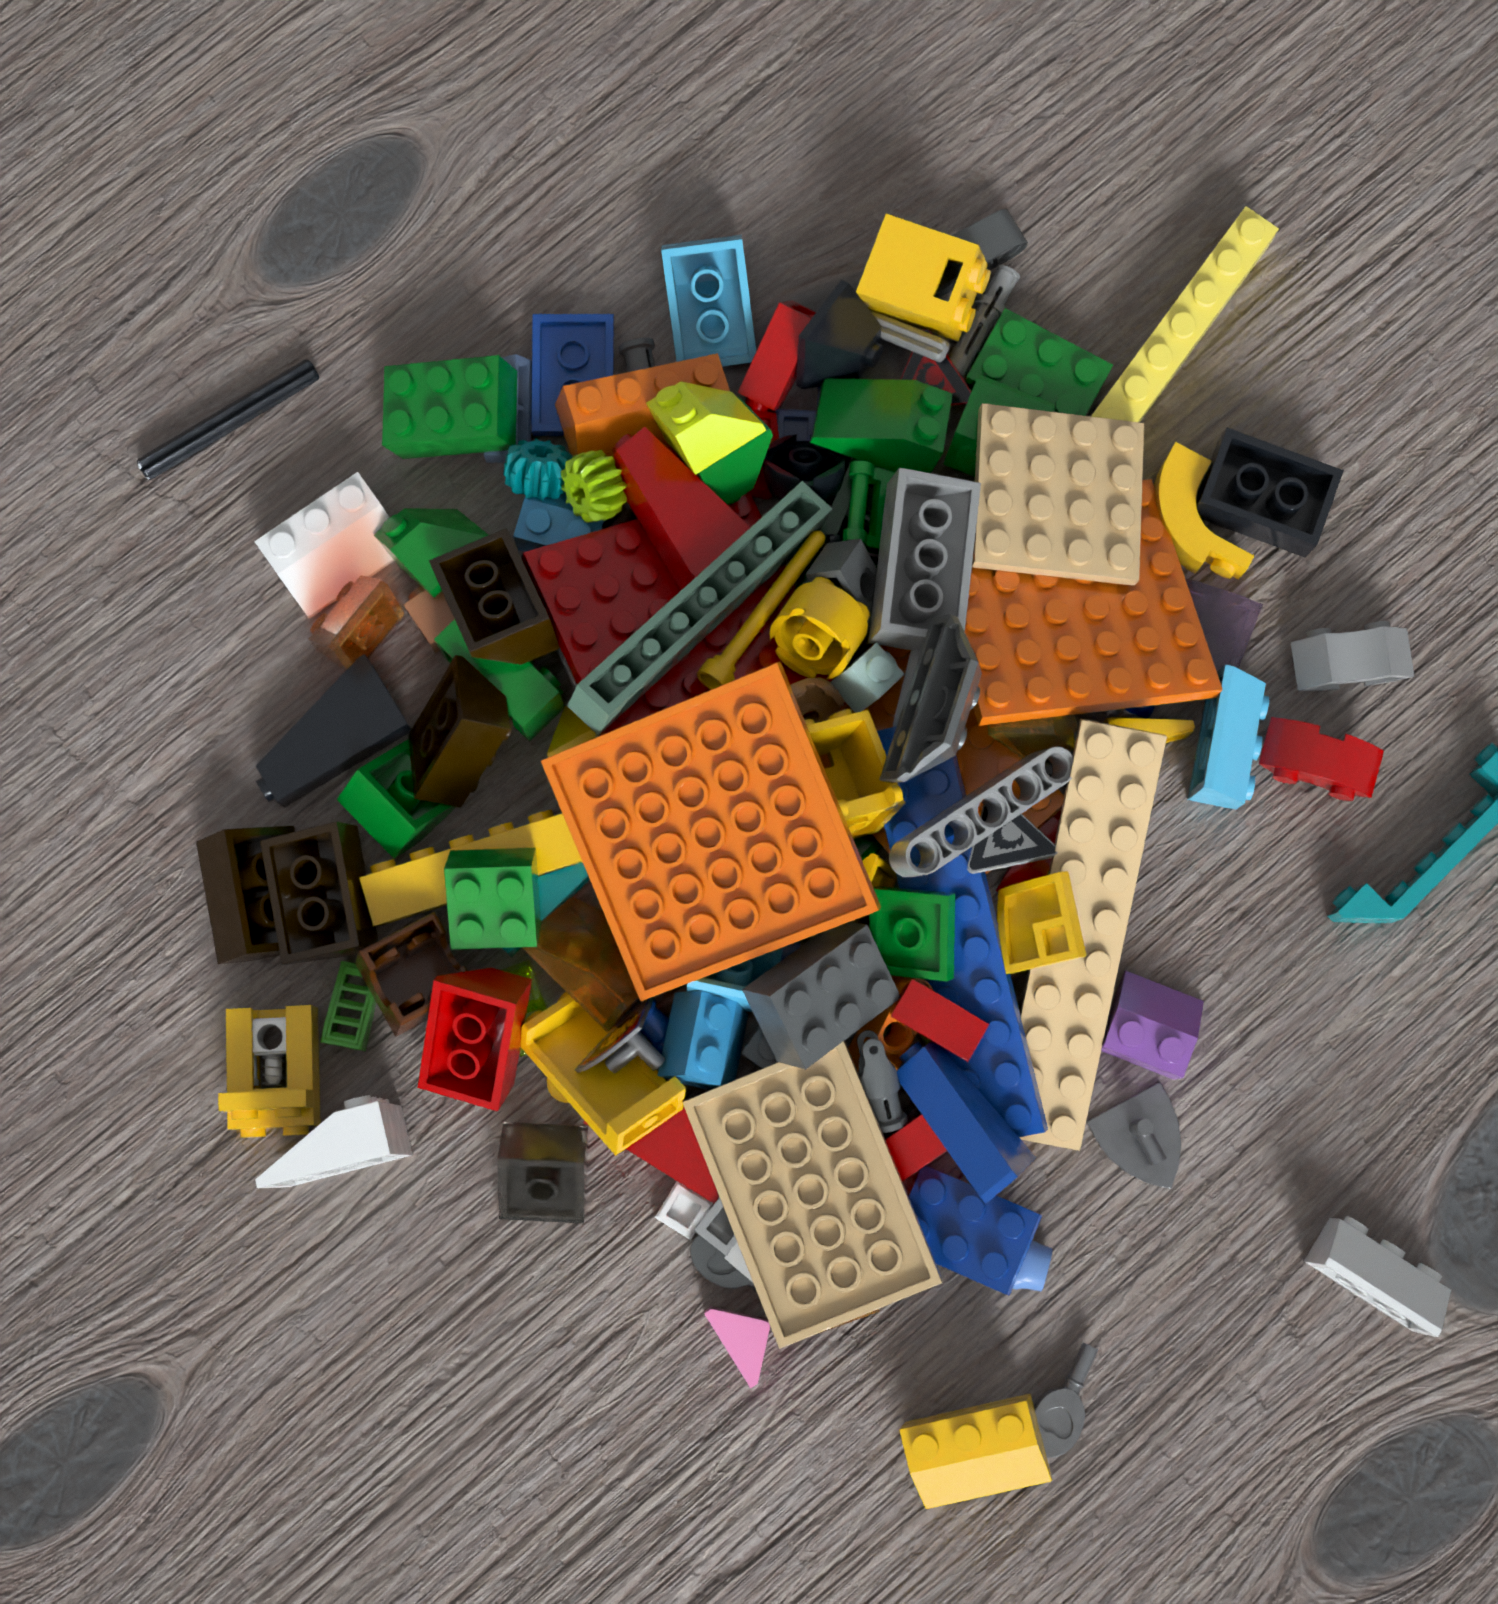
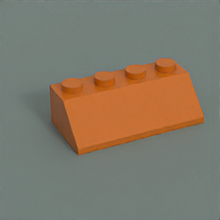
M718 353L563 386L555 407L570 454L575 456L591 450H602L606 456L614 457L612 449L624 435L629 433L631 436H634L643 427H646L679 458L677 453L665 441L646 403L655 398L663 388L674 386L680 381L730 391Z

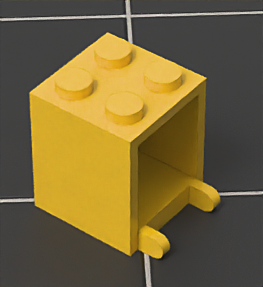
M885 214L856 293L870 310L921 329H928L932 333L959 342L962 331L967 333L972 326L976 309L972 308L977 293H984L991 271L987 269L988 264L979 245ZM949 260L961 264L962 267L950 299L947 302L934 296Z
M851 709L842 710L831 715L828 720L814 723L813 719L805 720L819 756L828 755L832 767L825 768V771L853 839L879 832L905 804L901 787L897 782L886 783L879 780L887 756L869 710L853 713Z

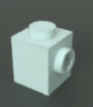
M876 642L853 660L831 683L841 694L844 701L857 713L878 700L904 673L897 666L893 656L883 650Z

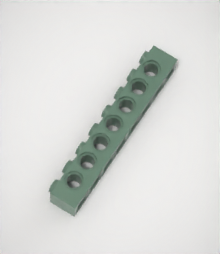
M801 481L577 684L567 707L599 736L790 560L813 531H820L832 508Z

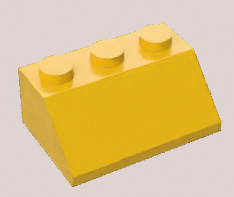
M1031 1393L906 1421L899 1429L910 1475L926 1509L1052 1481Z

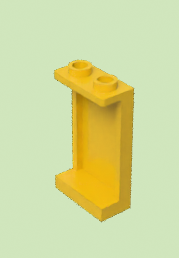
M586 983L577 990L572 988L563 993L557 1003L546 1010H538L528 1016L521 1027V1048L616 1156L683 1109L682 1102H684L686 1088L676 1076L669 1081L657 1076L658 1071H653L638 1055L616 1074L611 1072L605 1064V1060L608 1057L585 1071L579 1073L575 1071L576 1067L593 1048L616 1026L595 1003L594 988L590 983Z

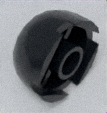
M797 434L776 439L769 445L763 470L767 487L772 496L778 501H781L803 481L828 504L841 489L846 463L843 454L810 443V441H797Z

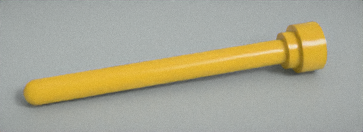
M816 530L808 536L722 654L715 655L713 659L708 658L697 672V677L704 686L712 690L734 681L733 673L736 671L734 665L825 542L823 532Z

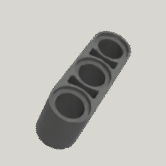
M1008 209L996 211L951 235L979 245L988 264V270H992L999 264L1001 265L1016 257L1028 246L1026 238ZM948 260L934 297L940 298L953 291L962 267L961 264Z

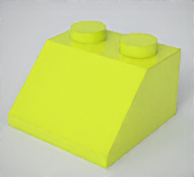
M680 381L674 386L663 388L655 398L646 403L665 441L695 475L766 431L763 423L730 391Z

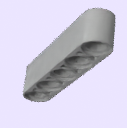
M1051 747L1027 755L897 841L889 853V862L892 869L902 877L923 876L935 872L1068 783L1072 779L1070 772L1074 758L1073 755L1063 747ZM1046 759L1051 762L1053 767L1051 777L1045 770ZM1013 781H1016L1020 787L1019 799L1013 795ZM980 802L986 806L988 811L986 821H983L978 813ZM947 824L954 831L952 844L946 840L944 835V829ZM913 846L918 849L921 855L918 867L912 863L910 858Z

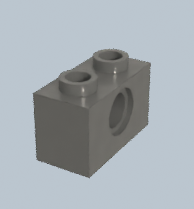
M861 539L827 543L806 573V576L810 582L816 577H825L831 580L836 587L847 592L856 601L863 603L870 612L866 637H869L877 568Z

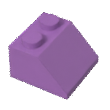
M1124 971L1109 1011L1101 1051L1173 1080L1184 1078L1198 1039L1204 1001L1131 972Z

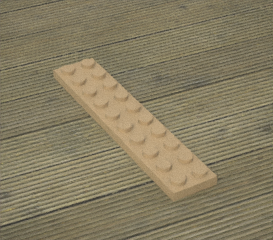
M1080 719L1070 772L1072 779L1066 785L1054 844L1056 845L1055 851L1058 853L1051 858L1048 875L1057 872H1069L1087 956L1028 970L1020 1016L1048 1130L1045 1133L1019 1137L1021 1140L1078 1151L1081 1149L1167 739V736L1164 734Z

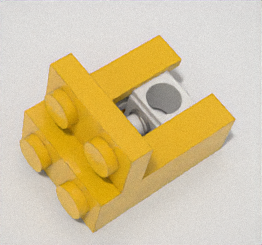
M313 1005L285 1006L286 1009L253 1010V1008L226 1009L227 1093H218V1111L227 1112V1128L240 1130V1138L266 1137V1128H283V1136L308 1135L309 1126L321 1124L318 1007ZM277 1026L282 1032V1042L277 1048L269 1050L264 1045L263 1037L269 1028ZM284 1055H286L287 1058L286 1088L284 1085L279 1084L281 1080L285 1079V1077L282 1076V1071L285 1070L284 1068H282V1063L284 1062L282 1058L284 1057ZM260 1056L265 1059V1065L262 1066L265 1067V1073L262 1075L265 1076L267 1081L262 1084L283 1087L261 1089Z

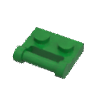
M853 461L850 463L849 477L852 479L848 527L843 530L842 541L861 539L868 552L879 555L887 483L895 472L877 468L874 464L867 461ZM871 484L873 485L868 534L864 530L868 485Z

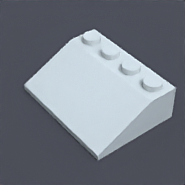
M370 1095L344 1101L345 1110L333 1112L255 1179L257 1188L292 1187L412 1156L413 1153L402 1107L390 1104L389 1099L383 1100V1098L371 1097Z

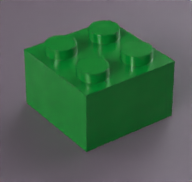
M536 848L450 850L444 867L451 950L537 947L541 931Z

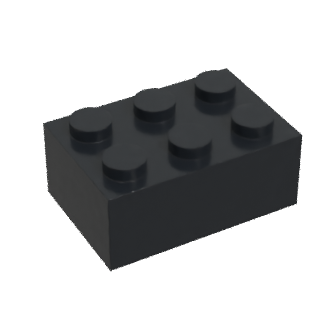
M1227 427L1216 444L1211 458L1212 462L1206 471L1196 499L1200 518L1306 558L1318 545L1344 470Z

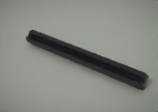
M308 359L301 361L138 458L136 462L139 469L148 480H152L318 381L319 374Z

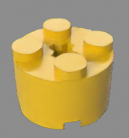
M816 577L812 582L805 583L794 591L772 623L769 632L770 639L774 636L778 645L775 650L776 654L786 666L796 673L808 678H815L817 674L829 675L827 679H833L844 671L866 637L868 631L867 621L870 617V612L863 603L856 601L847 592L836 587L831 580L825 577Z

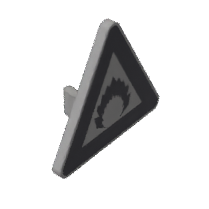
M983 804L980 818L986 821L988 811ZM1020 814L972 846L967 870L971 874L1053 858L1058 852L1055 851L1056 845L1026 817Z

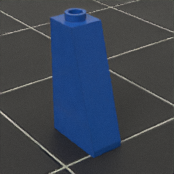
M931 1041L923 1047L917 1042L899 1057L904 1064L897 1070L899 1083L985 1204L988 1203L1014 1181L1036 1159V1156L941 1046Z

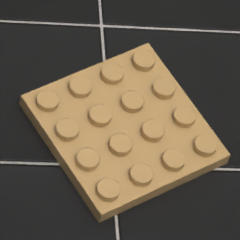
M982 403L978 410L975 482L981 483L972 567L1134 586L1139 581L1144 423Z

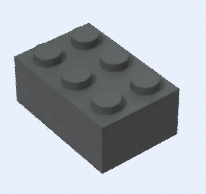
M847 922L819 933L742 989L777 1062L805 1070L901 998L868 926L854 922Z

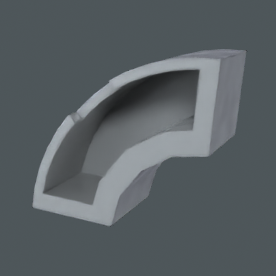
M1378 621L1364 625L1365 630L1355 632L1332 633L1330 628H1320L1306 632L1307 638L1291 642L1298 691L1339 690V684L1364 682V686H1371L1415 677L1407 628L1390 627L1389 621Z

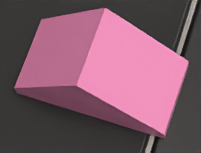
M711 1306L704 1311L706 1318L749 1387H754L759 1381L769 1335L770 1324L768 1319Z

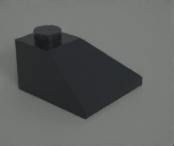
M843 280L840 281L798 336L796 386L801 389L822 386L824 379H859L868 366L873 368L878 363L882 355L883 345L880 344L882 326L851 285Z

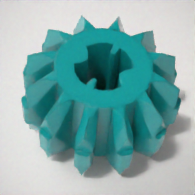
M536 438L531 442L519 440L518 445L509 446L508 454L505 458L503 472L505 484L511 487L512 493L524 494L526 499L532 497L539 498L541 501L546 497L558 499L560 494L566 493L561 489V486L564 485L561 471L565 469L566 461L572 459L573 455L566 451L565 446L553 445L551 440L546 442L539 441Z

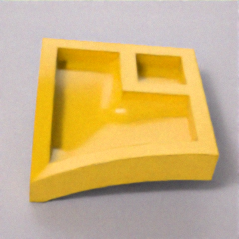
M1068 871L1049 874L998 890L997 923L1006 974H1013L1087 956Z

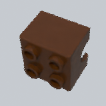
M435 912L360 950L356 958L355 965L395 1037L428 1020L433 980L436 976L468 971L466 966L461 967L453 956L446 941V931Z

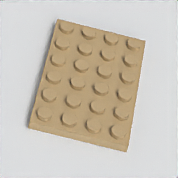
M845 1040L806 1070L778 1062L682 1102L779 1349L943 1283Z

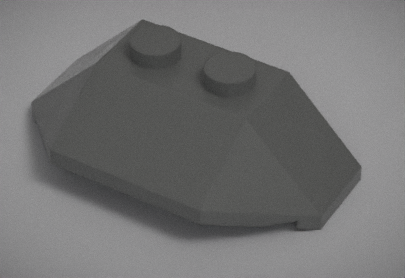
M947 614L932 617L879 779L886 783L906 782L956 756L957 751L966 740L967 728L965 725L970 710L974 708L980 696L978 684L982 672L958 617Z

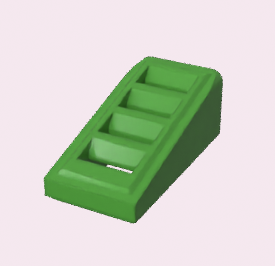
M341 961L320 1042L366 1052L376 1001L368 987L347 983L349 975L362 976L355 963ZM345 991L366 995L365 1002L345 1000ZM341 1008L362 1011L360 1019L340 1016ZM338 1024L358 1028L356 1036L336 1032Z

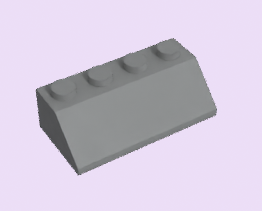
M900 467L887 483L868 643L875 644L877 642L879 645L906 650L922 649L932 617L947 614L958 617L965 632L981 483Z

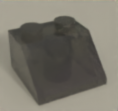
M503 1122L497 1158L499 1219L584 1223L588 1168V1126Z

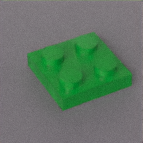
M882 886L873 887L881 908L879 911L870 914L869 930L890 975L946 982L954 979L955 893Z

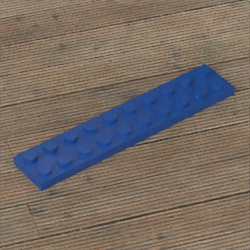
M897 726L877 731L886 756ZM957 756L938 764L906 782H897L901 787L905 804L884 825L890 851L897 841L966 796ZM947 824L944 829V835L946 840L952 844L954 831ZM913 846L910 858L912 863L918 867L921 855L918 849ZM972 847L928 875L902 877L896 873L899 888L955 893L954 979L947 982L924 980L931 985L934 992L988 1023L989 1027L969 1062L944 1049L945 1052L1018 1137L1045 1133L1048 1130L1011 975L1006 974L998 923L985 872L971 874L967 870Z

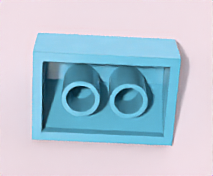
M1225 664L1217 672L1223 690L1217 698L1205 699L1188 800L1237 810L1245 804V800H1251L1254 792L1255 776H1251L1250 771L1252 760H1258L1261 752L1262 736H1258L1257 731L1259 720L1264 721L1266 718L1269 696L1264 695L1265 682L1234 666Z

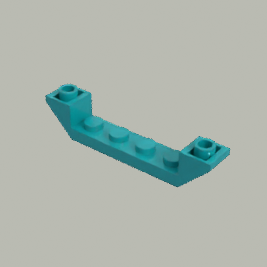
M1491 742L1474 758L1478 765L1469 775L1489 793L1471 808L1470 812L1474 817L1465 826L1459 822L1450 829L1441 839L1446 845L1436 855L1432 851L1427 853L1413 867L1417 874L1407 884L1401 880L1385 895L1384 898L1388 903L1367 883L1355 889L1350 885L1347 886L1332 901L1336 908L1327 916L1332 922L1394 923L1404 919L1498 824V745L1496 746Z

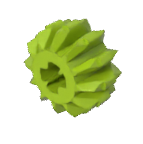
M591 450L573 456L572 459L566 461L565 469L561 471V477L564 481L561 489L566 492V503H570L573 507L574 515L576 517L581 516L586 523L605 521L614 517L622 511V505L627 502V496L623 491L627 484L622 481V469H617L613 456H606L602 450Z

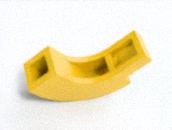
M1175 442L1157 474L1154 487L1158 513L1165 529L1172 538L1179 562L1194 574L1206 562L1210 564V569L1217 575L1228 579L1234 577L1239 580L1247 571L1254 555L1211 532L1202 522L1197 510V490L1212 461Z

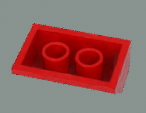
M492 967L436 976L433 980L417 1088L498 1112L515 1083L521 1048V1027L526 1019L532 979Z

